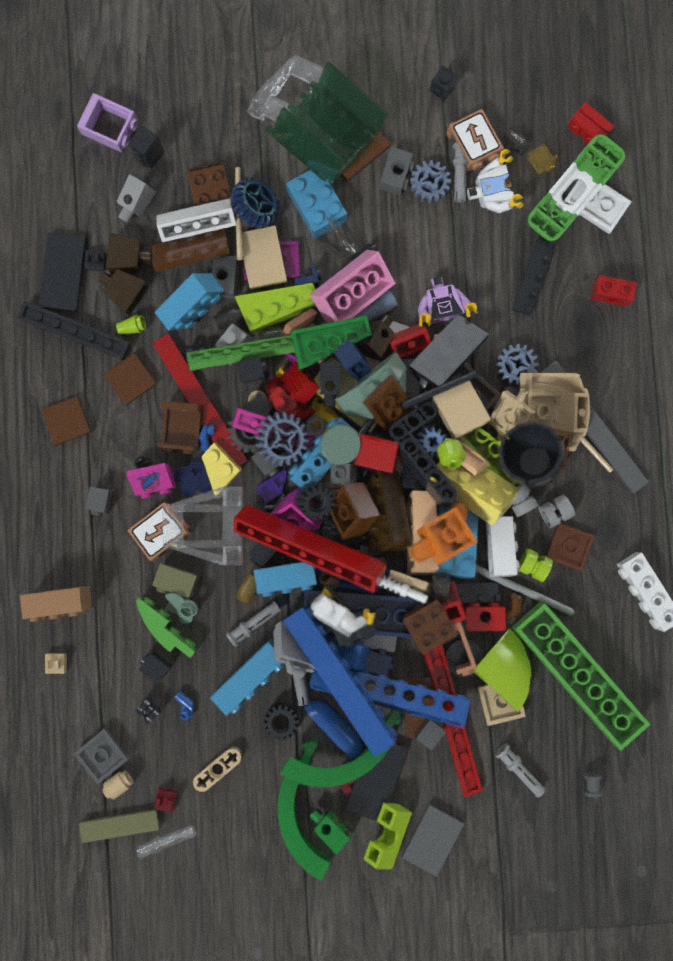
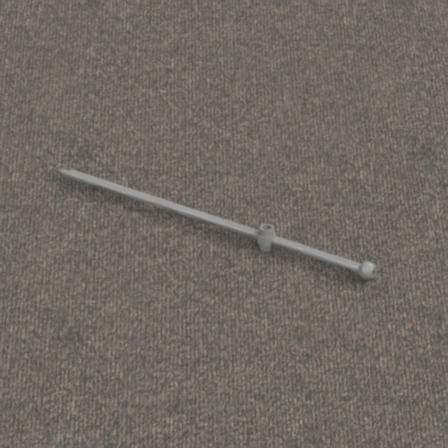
M321 495L312 497L320 502L322 501ZM476 565L475 573L545 603L571 616L574 614L572 608L505 577H489V570Z

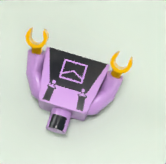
M442 277L431 279L433 289L427 290L426 295L421 298L418 307L419 326L422 327L423 322H427L428 326H430V324L452 320L458 314L463 317L465 311L466 316L470 317L471 311H474L476 314L478 313L477 305L471 303L453 285L444 286Z

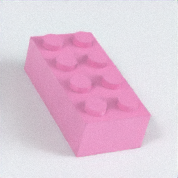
M366 250L312 292L310 296L326 324L352 319L396 283L379 251Z

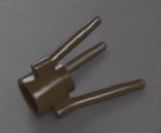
M324 571L320 576V583L326 587V590L332 594L342 607L349 610L335 592L338 591L340 578Z

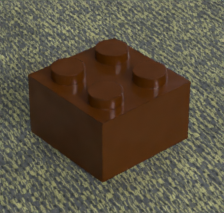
M363 482L343 485L335 496V506H332L333 511H329L343 540L362 537L380 516Z

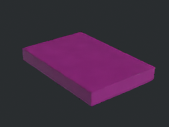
M280 241L279 245L286 279H298L300 276L299 241ZM243 258L244 282H248Z

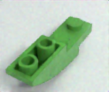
M149 597L138 598L136 603L141 617L157 641L169 652L177 647L188 657L194 656L198 650L195 647L196 644L189 638L185 640L181 637V632L175 627L171 626L170 628L168 626L172 621L169 617L170 614L162 608L159 610L155 607V602Z

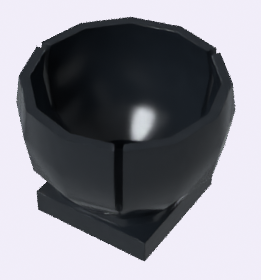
M535 421L514 426L506 433V436H503L498 449L501 469L511 481L526 487L541 486L547 483L553 484V478L559 474L565 459L562 439L550 426Z

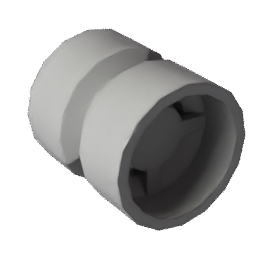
M521 484L515 486L520 490L513 502L512 510L516 517H519L539 505L534 496H529V487Z
M564 494L553 499V503L547 502L538 507L541 517L549 528L561 524V520L566 521L575 516L574 508Z

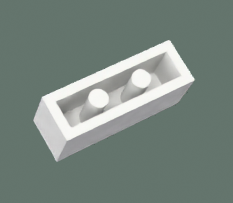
M501 517L494 526L486 522L489 577H512L517 575L519 571V561L516 560L518 544L514 539L516 523L513 522V517Z

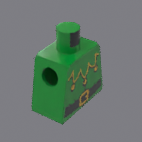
M316 808L309 816L317 824L314 832L337 855L349 841L354 831L331 811L325 815Z

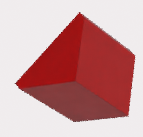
M360 434V450L354 459V464L393 473L397 469L399 442Z

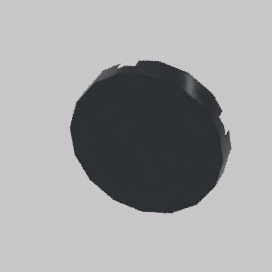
M462 639L455 640L445 652L449 670L458 677H472L475 673L462 676V673L457 674L455 666L470 660ZM467 639L477 667L484 659L482 649L477 643Z

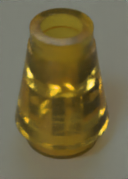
M247 574L236 592V600L250 604L252 600L254 601L256 590L254 576Z

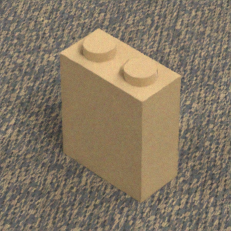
M470 381L432 398V402L437 406L438 413L454 440L480 428L491 420Z

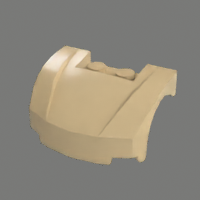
M520 373V389L524 388L528 391L524 402L536 412L532 421L550 426L551 428L571 432L568 451H576L581 438L586 436L590 418L588 389L584 388L580 375L577 373Z

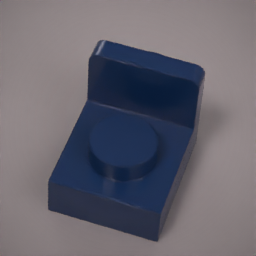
M311 264L312 276L308 274L300 275L298 279H295V285L313 283L315 288L319 287L318 281L322 280L320 270L315 268V264Z

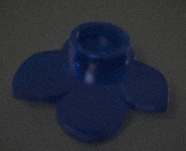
M193 461L187 467L179 468L174 475L176 481L182 482L181 491L185 497L191 496L197 490L207 495L210 490L211 483L206 475L205 466L199 461ZM193 468H197L199 473L195 474Z

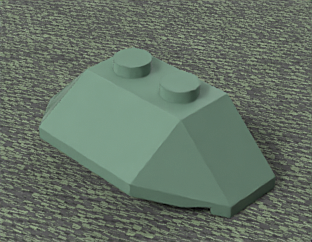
M394 352L335 400L346 415L374 419L362 402L390 375L397 379L406 393L407 368L397 353Z

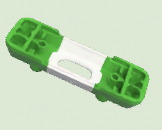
M605 135L595 136L528 217L529 226L548 241L559 239L623 163L625 153L622 148ZM574 180H582L586 184V189L574 204L568 205L564 203L562 194Z

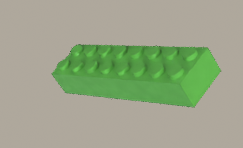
M539 602L512 626V629L609 741L620 751L650 725L545 603Z

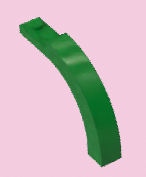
M391 709L385 719L386 724L392 727L394 724L398 725L403 714L400 711ZM367 747L354 760L334 767H314L289 756L279 774L289 780L307 786L331 787L342 785L369 772L380 762L389 748L374 757Z
M312 736L309 741L305 740L301 748L303 754L300 759L297 758L296 760L308 765L318 745V740ZM283 777L278 798V820L282 837L297 863L313 877L322 881L330 865V856L316 848L303 833L295 810V793L299 783Z

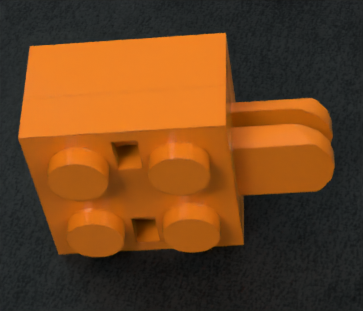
M455 507L416 531L421 540L412 545L410 555L416 562H423L432 557L438 566L477 543V540L458 508Z

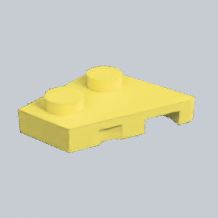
M213 443L201 456L216 496L220 495L243 470L217 443Z

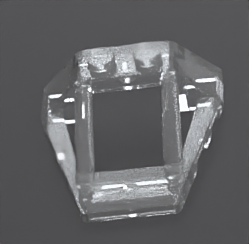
M294 55L258 90L246 111L247 114L264 121L265 117L273 119L295 130L297 138L313 145L322 126L329 70L298 55ZM290 74L314 85L300 109L276 98ZM319 94L314 118L312 119L307 114V111Z
M221 487L163 506V546L220 565H243L242 535L233 532L234 517L242 509V487ZM223 497V505L194 504ZM183 512H223V540H183ZM192 548H223V555Z

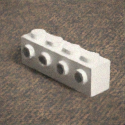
M230 198L156 215L157 228L162 242L236 226Z
M635 552L617 564L619 575L622 579L627 580L630 585L628 586L629 591L639 599L640 602L638 604L644 613L647 612L651 618L649 622L652 627L663 632L673 627V601L644 555L640 552Z

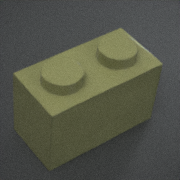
M160 563L152 586L157 587L156 591L167 594L169 591L179 594L184 599L191 598L199 575Z

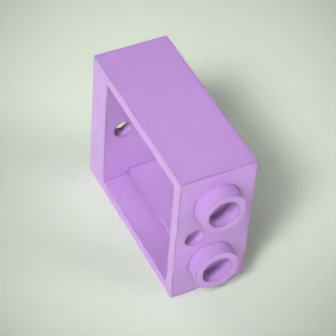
M93 93L77 127L82 135L123 152L130 142L132 131H135L137 128L138 119L134 111ZM102 109L126 119L117 141L93 131Z

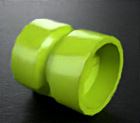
M527 548L519 560V571L526 575L531 574L532 578L544 582L550 573L553 560L543 555L539 557L537 552Z

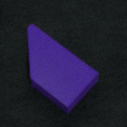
M286 469L256 487L266 504L283 493L288 472Z

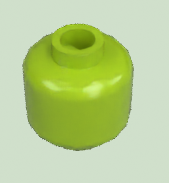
M447 438L437 448V454L442 466L456 469L463 464L466 455L460 441Z

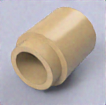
M127 771L118 772L103 783L104 788L102 791L108 799L114 800L130 789L133 780Z

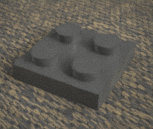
M104 728L74 753V756L97 785L129 759V756L107 728Z

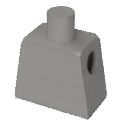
M129 174L117 200V203L123 207L118 217L129 223L133 213L141 217L156 191Z
M231 324L218 340L215 348L247 343L253 337L239 326Z

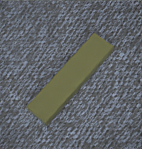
M151 809L81 821L79 823L81 841L85 843L157 831L160 829L158 810Z

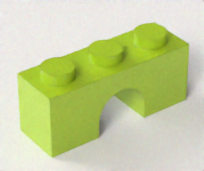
M383 803L377 822L384 826V831L379 839L370 840L364 856L366 862L376 869L393 868L412 814L411 811L397 803Z

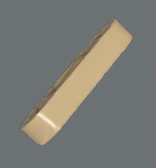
M234 746L225 750L196 775L193 781L194 788L197 791L204 792L240 763L242 758L241 750ZM229 752H231L232 754L236 753V761L234 759H231L228 762V764H226L225 761L230 756ZM213 765H222L223 772L221 774L214 773ZM209 774L211 777L207 779L206 786L204 784L200 785V778L204 779Z

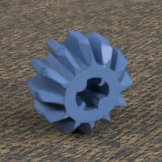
M430 427L429 430L424 428L422 433L417 434L419 439L417 441L431 459L433 457L438 459L437 448L447 435L441 436L442 430L438 429L435 432L434 427ZM430 440H433V441H434V442H433V445H434V446H432V447L429 446V444H430L429 441H430Z

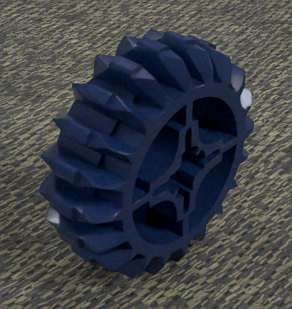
M246 177L239 181L232 189L230 205L235 207L233 212L238 214V218L243 219V224L249 223V227L255 226L258 229L271 225L278 217L280 209L278 206L280 201L276 199L277 194L272 192V188L267 186V182L262 183L261 179L256 180L254 177L250 179Z

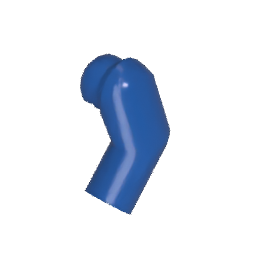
M206 424L201 430L199 441L202 451L206 452L211 446L209 435L215 434L216 427L214 425Z
M180 690L174 699L182 704L180 717L183 720H188L193 716L194 703Z

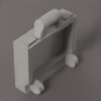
M282 621L277 623L273 631L274 659L277 662L285 663L289 674L301 678L304 677L306 671L314 672L316 669L285 623Z

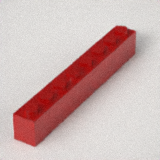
M246 504L234 517L233 532L373 593L384 578L386 563Z

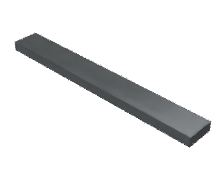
M555 361L540 373H565V371ZM590 405V418L586 434L606 461L613 467V470L628 490L634 494L649 483V481Z

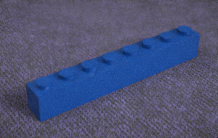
M304 606L283 622L374 757L395 744L397 734L391 725L388 726L384 721L385 716L379 708H375L372 703L374 702L372 696L368 691L365 692L363 690L359 677L356 674H352L349 669L351 668L346 658H342L339 655V648L334 641H330L327 637L328 632L322 624H318L313 614L314 611Z

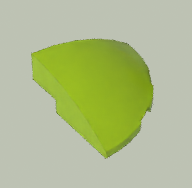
M509 628L473 671L488 684L489 688L518 712L529 693L531 666L524 645Z

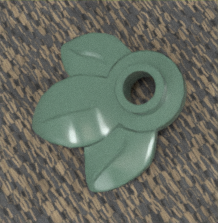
M167 593L165 595L169 601L165 610L179 615L181 624L190 623L193 620V616L198 612L196 603L192 600L184 599L176 593Z

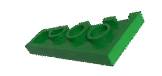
M367 316L290 332L299 371L335 354L334 351L344 342L351 340L355 344L372 335Z

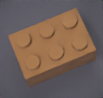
M90 586L20 595L22 619L29 618L30 622L48 619V616L49 619L62 618L67 616V613H69V617L86 614V610L92 609Z

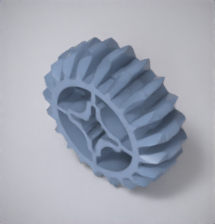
M282 412L281 418L278 413H274V420L271 416H267L269 423L261 421L264 429L257 428V431L262 432L261 436H255V439L261 440V442L256 444V447H263L259 454L266 453L264 459L269 460L271 458V464H275L278 460L279 466L283 465L284 460L287 465H290V458L297 462L296 455L300 457L304 455L300 450H307L303 442H309V439L304 438L305 435L309 434L308 431H302L306 425L303 423L298 425L301 419L298 417L294 419V414H289L287 417L286 412ZM286 422L293 429L283 432L277 424ZM272 428L274 438L268 444L267 437ZM280 434L283 436L287 435L284 438L285 444L279 442V440L281 439ZM296 434L297 441L295 447L293 448L291 446V440ZM282 446L287 454L276 455L271 450Z

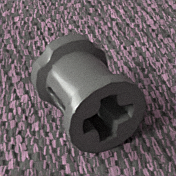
M598 773L584 774L586 779L585 796H603V792L600 790L602 775Z

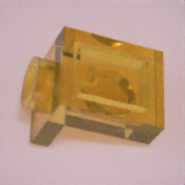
M545 144L527 155V158L539 175L544 171L548 173L553 170L558 160V156H552Z

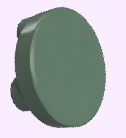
M341 424L326 428L320 440L321 454L326 460L336 465L350 463L356 458L360 450L358 434L351 427Z

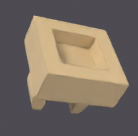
M67 653L45 654V674L67 672Z

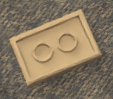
M276 226L242 232V253L250 290L287 282Z

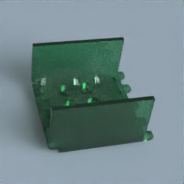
M328 61L318 84L315 81L309 84L313 91L309 95L302 91L299 97L303 101L298 106L290 103L288 105L290 111L283 107L280 114L276 117L275 127L273 128L269 125L266 131L324 182L328 180L330 183H334L341 175V172L348 168L352 160L354 161L373 140V137L377 135L388 113Z

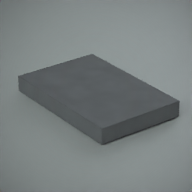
M428 804L402 854V858L437 877L464 823Z

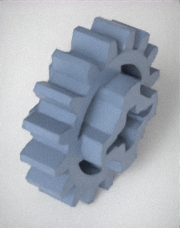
M430 160L428 165L423 161L422 167L417 165L416 171H412L411 176L413 178H410V184H412L411 191H416L415 197L421 196L422 202L425 198L428 199V203H431L432 199L438 202L439 196L444 198L445 192H448L450 189L448 186L451 184V179H448L450 172L445 173L446 166L439 167V161L436 165L433 164V160ZM423 173V178L418 181L419 176ZM443 182L442 187L438 190V185H441Z
M516 344L515 348L509 345L508 351L506 349L502 350L503 355H499L497 358L501 362L496 364V367L501 368L497 374L504 375L501 379L502 381L507 378L509 385L514 381L515 386H518L520 383V377H516L518 373H537V370L534 368L539 363L534 362L537 356L531 355L532 349L527 351V345L520 348V345ZM513 353H518L515 357L508 356ZM516 361L519 362V368H516Z

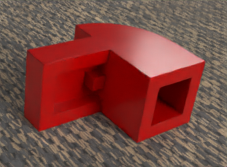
M452 581L435 587L441 607L451 624L466 620L465 609L455 582Z

